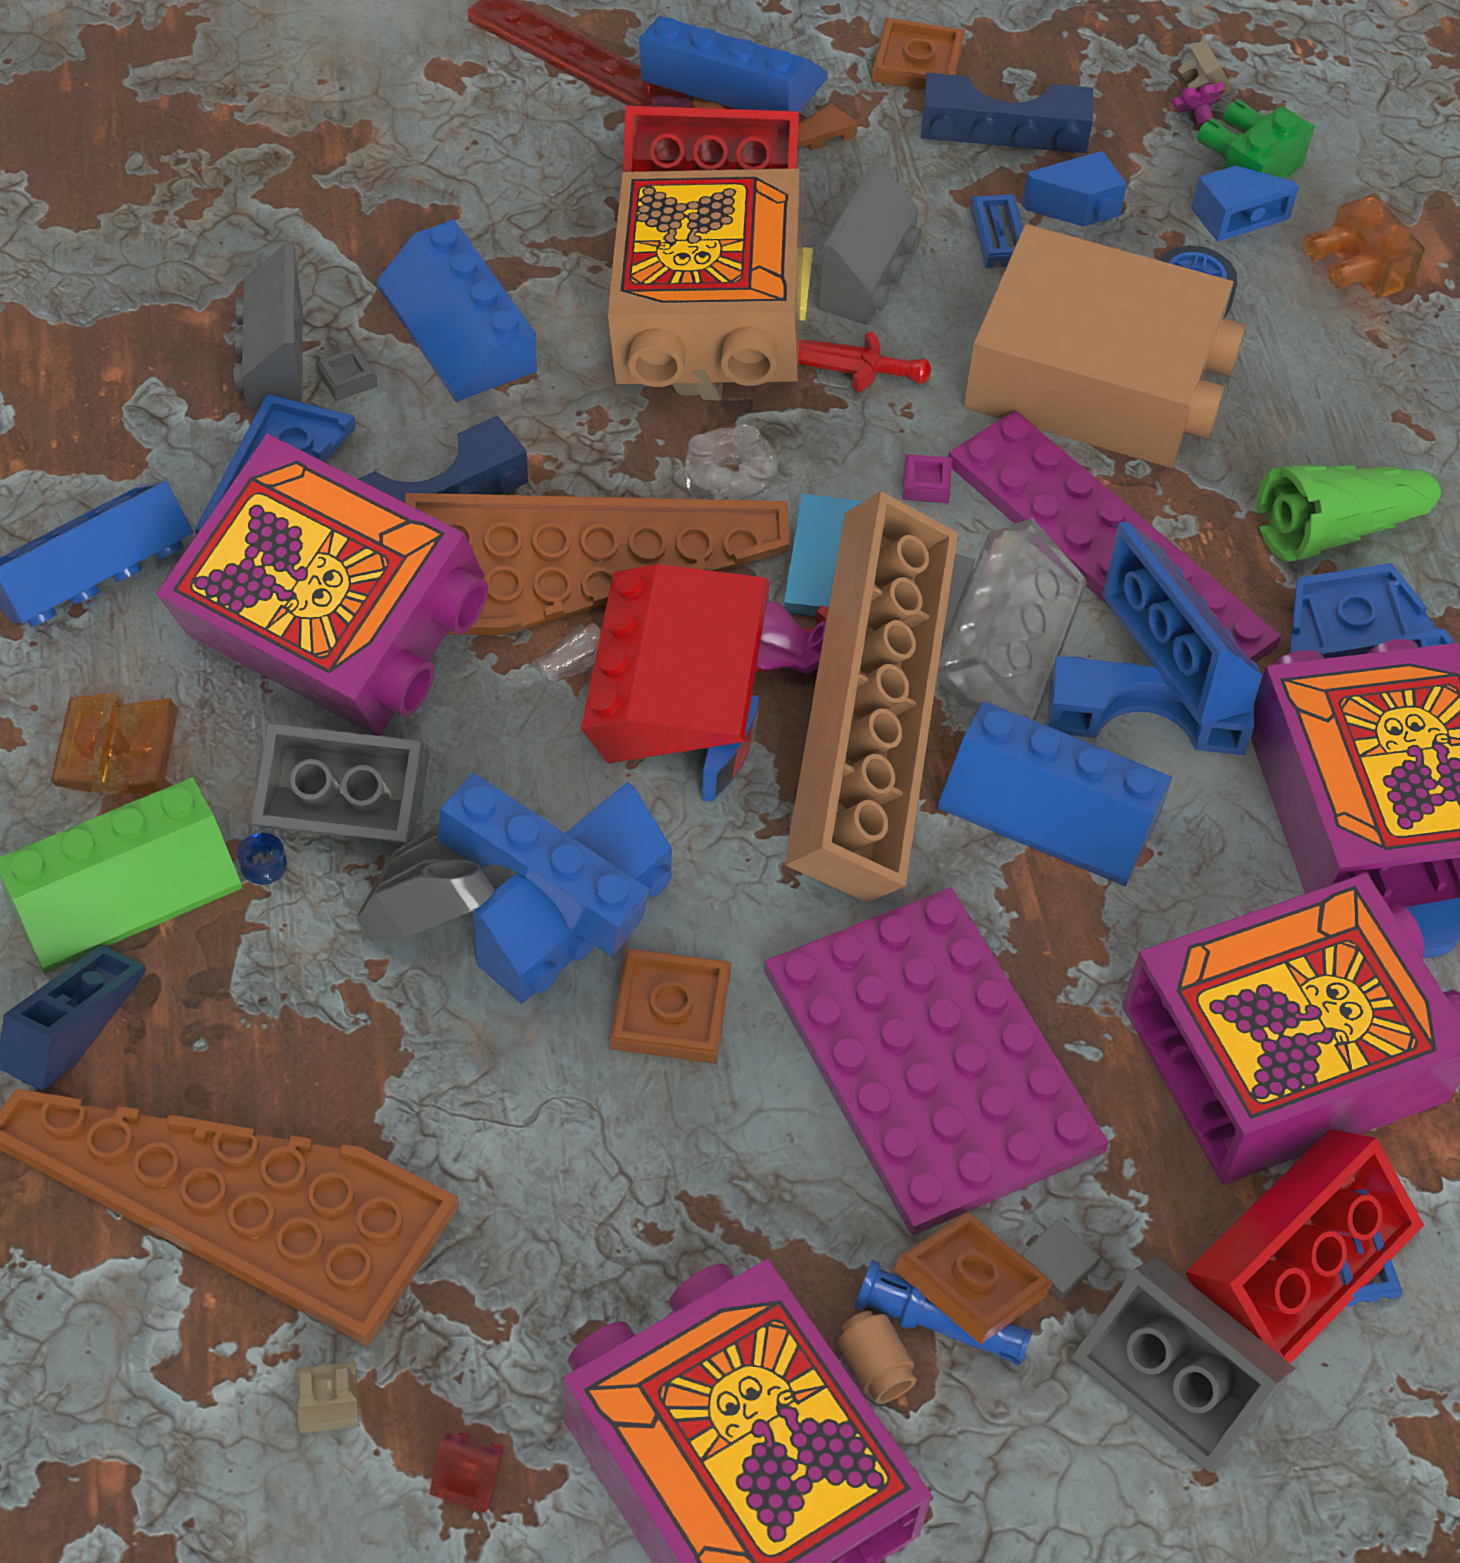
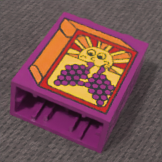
M266 434L156 595L187 635L369 733L380 736L395 713L408 717L422 705L431 689L435 675L434 665L429 660L449 630L456 634H463L474 625L486 603L488 584L483 580L485 575L465 533Z
M1395 639L1374 647L1367 654L1324 659L1323 655L1319 652L1302 650L1287 654L1272 665L1266 666L1254 702V729L1250 738L1305 894L1367 873L1388 907L1394 904L1409 907L1460 898L1459 643L1418 647L1412 640Z
M1367 873L1139 951L1122 1003L1123 1010L1222 1186L1303 1156L1329 1129L1362 1134L1448 1102L1460 1083V993L1455 990L1442 991L1423 961L1424 942L1415 918L1408 909L1400 904L1388 907Z
M768 1258L736 1277L726 1264L720 1263L709 1266L691 1276L675 1290L669 1300V1306L674 1312L636 1335L627 1322L611 1323L586 1337L569 1355L567 1362L573 1372L563 1377L564 1423L652 1563H879L920 1537L932 1494Z

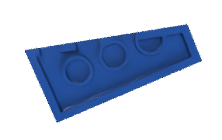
M267 394L195 527L196 535L266 434L325 462L356 429L354 415Z

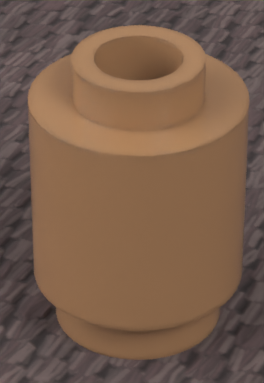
M865 1311L853 1316L843 1324L841 1328L843 1334L839 1337L836 1344L864 1394L871 1395L876 1404H884L900 1397L916 1383V1378L912 1372L914 1362L887 1315L879 1314L873 1316L871 1311Z

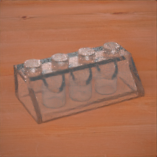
M1033 518L988 533L951 623L947 638L942 645L936 680L962 706L979 710L982 702L986 701L1036 721L1051 681L1056 656H1060L1087 581Z

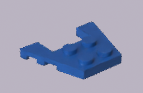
M1392 563L1297 578L1290 653L1312 650L1319 652L1323 655L1324 659L1367 654L1374 647L1395 639L1412 640L1418 647L1453 644L1454 640L1445 629H1438L1425 613L1426 605Z

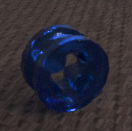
M268 833L253 834L245 838L238 847L237 858L241 873L251 883L259 885L271 884L285 874L287 859L283 843L278 837ZM263 853L265 858L267 853H270L271 860L261 863V859H258L257 864H255L253 856Z

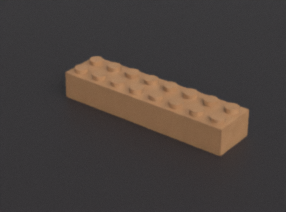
M882 491L847 511L844 516L784 864L867 903L906 887L958 532Z

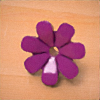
M1224 82L1203 86L1199 89V92L1194 87L1187 88L1181 91L1182 96L1173 98L1171 102L1178 113L1194 112L1198 126H1203L1205 122H1209V119L1213 118L1210 106L1222 100V93L1225 92Z

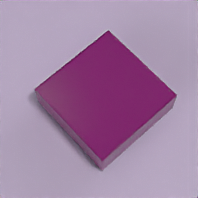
M906 454L902 500L949 503L952 458Z

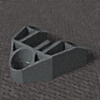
M439 823L392 853L367 896L356 919L371 941L411 936L467 914L481 906L493 895L495 889L482 870L484 868H481L475 862L466 860L438 841Z

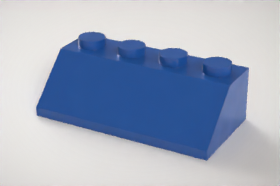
M659 16L639 37L642 81L738 110L800 112L827 80V71L807 58L790 54L784 50H776L755 44L746 39H738L717 33L712 29L700 28L679 22L674 18Z
M453 219L414 233L377 279V287L455 402L537 372L535 331L457 222Z
M168 482L140 484L1 556L0 609L10 622L24 623L27 621L30 627L37 626L57 615L54 607L68 599H71L73 604L87 600L100 592L97 584L111 576L114 577L116 582L121 581L142 570L139 562L155 554L159 560L182 549L184 545L181 539L194 532Z
M1128 521L1118 523L1102 597L1200 726L1251 712L1262 678L1257 664L1248 658L1234 640L1230 630L1222 625L1210 610L1206 600L1195 591L1184 577L1181 568L1172 562L1165 551Z
M983 701L962 740L937 809L1126 887L1162 812L1172 776Z
M629 782L625 783L566 832L567 835L650 889L648 896H657L665 889L671 879L672 847L636 788ZM518 872L496 889L485 903L473 910L477 965L521 1004L535 992L543 993L550 988L564 967L574 959L579 961L585 958L595 946L569 929L564 916L553 900L535 883Z

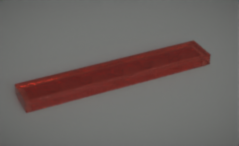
M479 0L468 9L469 22L627 106L681 108L687 102V94L642 81L641 66L515 0Z

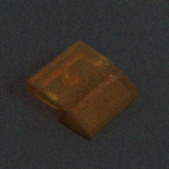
M116 692L70 698L51 775L52 783L63 788L100 793L144 794L162 790L179 709L171 698L124 704Z

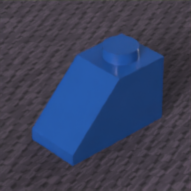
M1100 151L1027 172L1022 206L1027 211L1084 227L1120 216L1127 183L1104 152Z
M1232 166L1199 177L1191 209L1215 240L1219 242L1290 219L1299 186L1291 180L1239 166Z

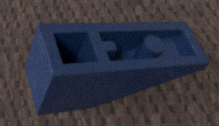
M101 944L4 1014L0 1038V1070L41 1091L46 1089L78 1063L145 975L146 965Z

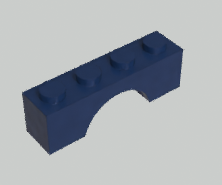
M927 73L923 100L921 139L1087 153L1093 123V87L1051 84L1048 90L1040 97L1026 102L1014 103L999 101L986 96L973 85L969 76Z
M497 415L457 434V457L447 470L436 477L418 482H402L392 480L374 471L358 480L404 503L406 493L502 495L513 492L520 486L528 483L527 450Z

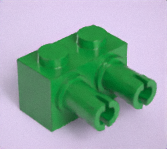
M1236 99L1234 103L1232 102L1227 107L1222 121L1243 134L1238 135L1214 118H1211L1209 122H1205L1200 128L1197 142L1225 158L1224 169L1239 166L1286 179L1304 165L1315 126L1282 105L1265 116L1249 107L1242 100Z

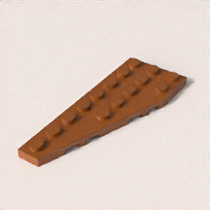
M406 493L405 495L406 504L465 533L485 575L483 580L488 584L486 603L474 625L463 634H456L449 630L446 635H507L607 605L613 572L653 564L721 572L785 553L790 545L787 501Z
M17 1088L0 1109L1 1151L366 1347L369 1346L459 1208L457 1196L362 1147L342 1144L340 1149L313 1144L310 1138L291 1135L290 1140L256 1134L255 1129L211 1121L168 1115L167 1119L141 1115L139 1109L118 1106L117 1110L87 1106L83 1104L81 1099Z

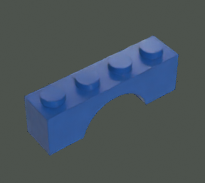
M1056 656L1049 686L1048 727L1068 735L1096 738L1101 729L1115 717L1132 712H1148L1163 716L1177 724L1187 734L1195 750L1245 755L1254 729V706L1251 712L1200 726L1156 667L1136 665L1129 662L1116 663L1090 660L1084 657Z
M474 772L440 809L439 842L466 860L479 864L481 868L488 865H499L512 869L531 880L557 905L569 929L609 956H614L642 921L650 890L648 887Z

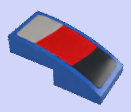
M751 696L744 742L708 747L703 770V801L712 802L733 781L744 764L757 729L760 696Z

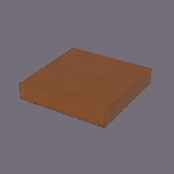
M885 18L873 67L872 81L925 90L927 73L957 75L965 30Z
M626 948L610 1037V1049L717 1064L732 962Z
M968 1211L902 1254L894 1268L895 1272L913 1287H916L923 1296L979 1344H983L1044 1299L1053 1284L1050 1279Z

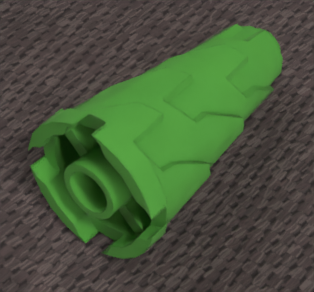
M1319 464L1281 466L1272 468L1264 476L1260 484L1257 496V515L1267 513L1269 525L1259 526L1266 545L1277 558L1287 562L1303 560L1321 554L1322 550L1361 541V536L1396 528L1395 524L1430 513L1440 499L1441 489L1437 479L1424 469H1399L1394 466L1356 469L1355 465L1326 467Z

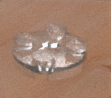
M740 424L735 428L715 429L693 436L690 439L685 458V481L689 490L698 499H705L706 496L709 499L764 500L768 496L769 488L773 484L775 485L778 471L777 455L770 443L760 437V432L756 427L749 424ZM734 464L739 466V471L732 473L729 468L720 467Z

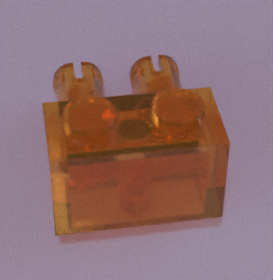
M1375 193L1340 205L1333 227L1308 234L1303 239V250L1307 256L1311 255V261L1316 262L1335 253L1341 258V260L1329 264L1327 270L1329 281L1331 284L1336 283V289L1341 290L1361 281L1376 299L1412 287L1425 251V247Z

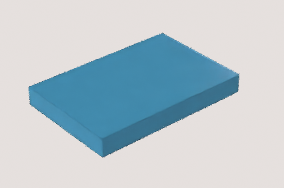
M801 494L784 600V608L788 613L816 617V612L822 605L829 609L844 516L847 511L864 501Z

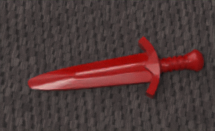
M874 331L865 334L864 347L799 339L798 364L853 374L852 389L857 393L873 383L879 372L881 374L887 373L888 375L893 374L894 376L907 377L919 385L926 383L931 375V364L926 358L908 361L907 359L901 360V358L895 359V357H882L880 355V342Z

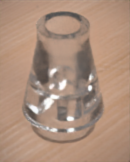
M594 622L585 627L579 624L547 653L535 660L542 677L549 686L557 681L593 670L601 634L600 629Z

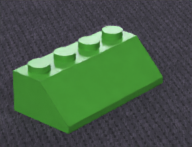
M193 777L0 857V880L5 895L44 974L86 956L101 944L106 947L242 889L241 881L216 819Z

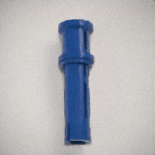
M874 1260L870 1263L854 1306L855 1309L860 1311L868 1307L899 1320L900 1327L905 1329L909 1327L915 1329L917 1324L929 1330H934L959 1342L997 1355L1018 1366L1021 1365L1032 1335V1330L1015 1324H1008L983 1344H979L923 1296L916 1287H913L902 1277L881 1270L880 1263Z

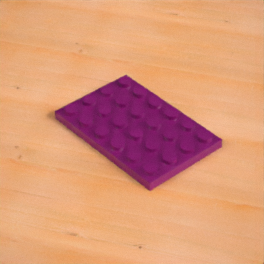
M952 887L765 960V975L911 1236L1106 1152L1109 1144L1107 1138Z

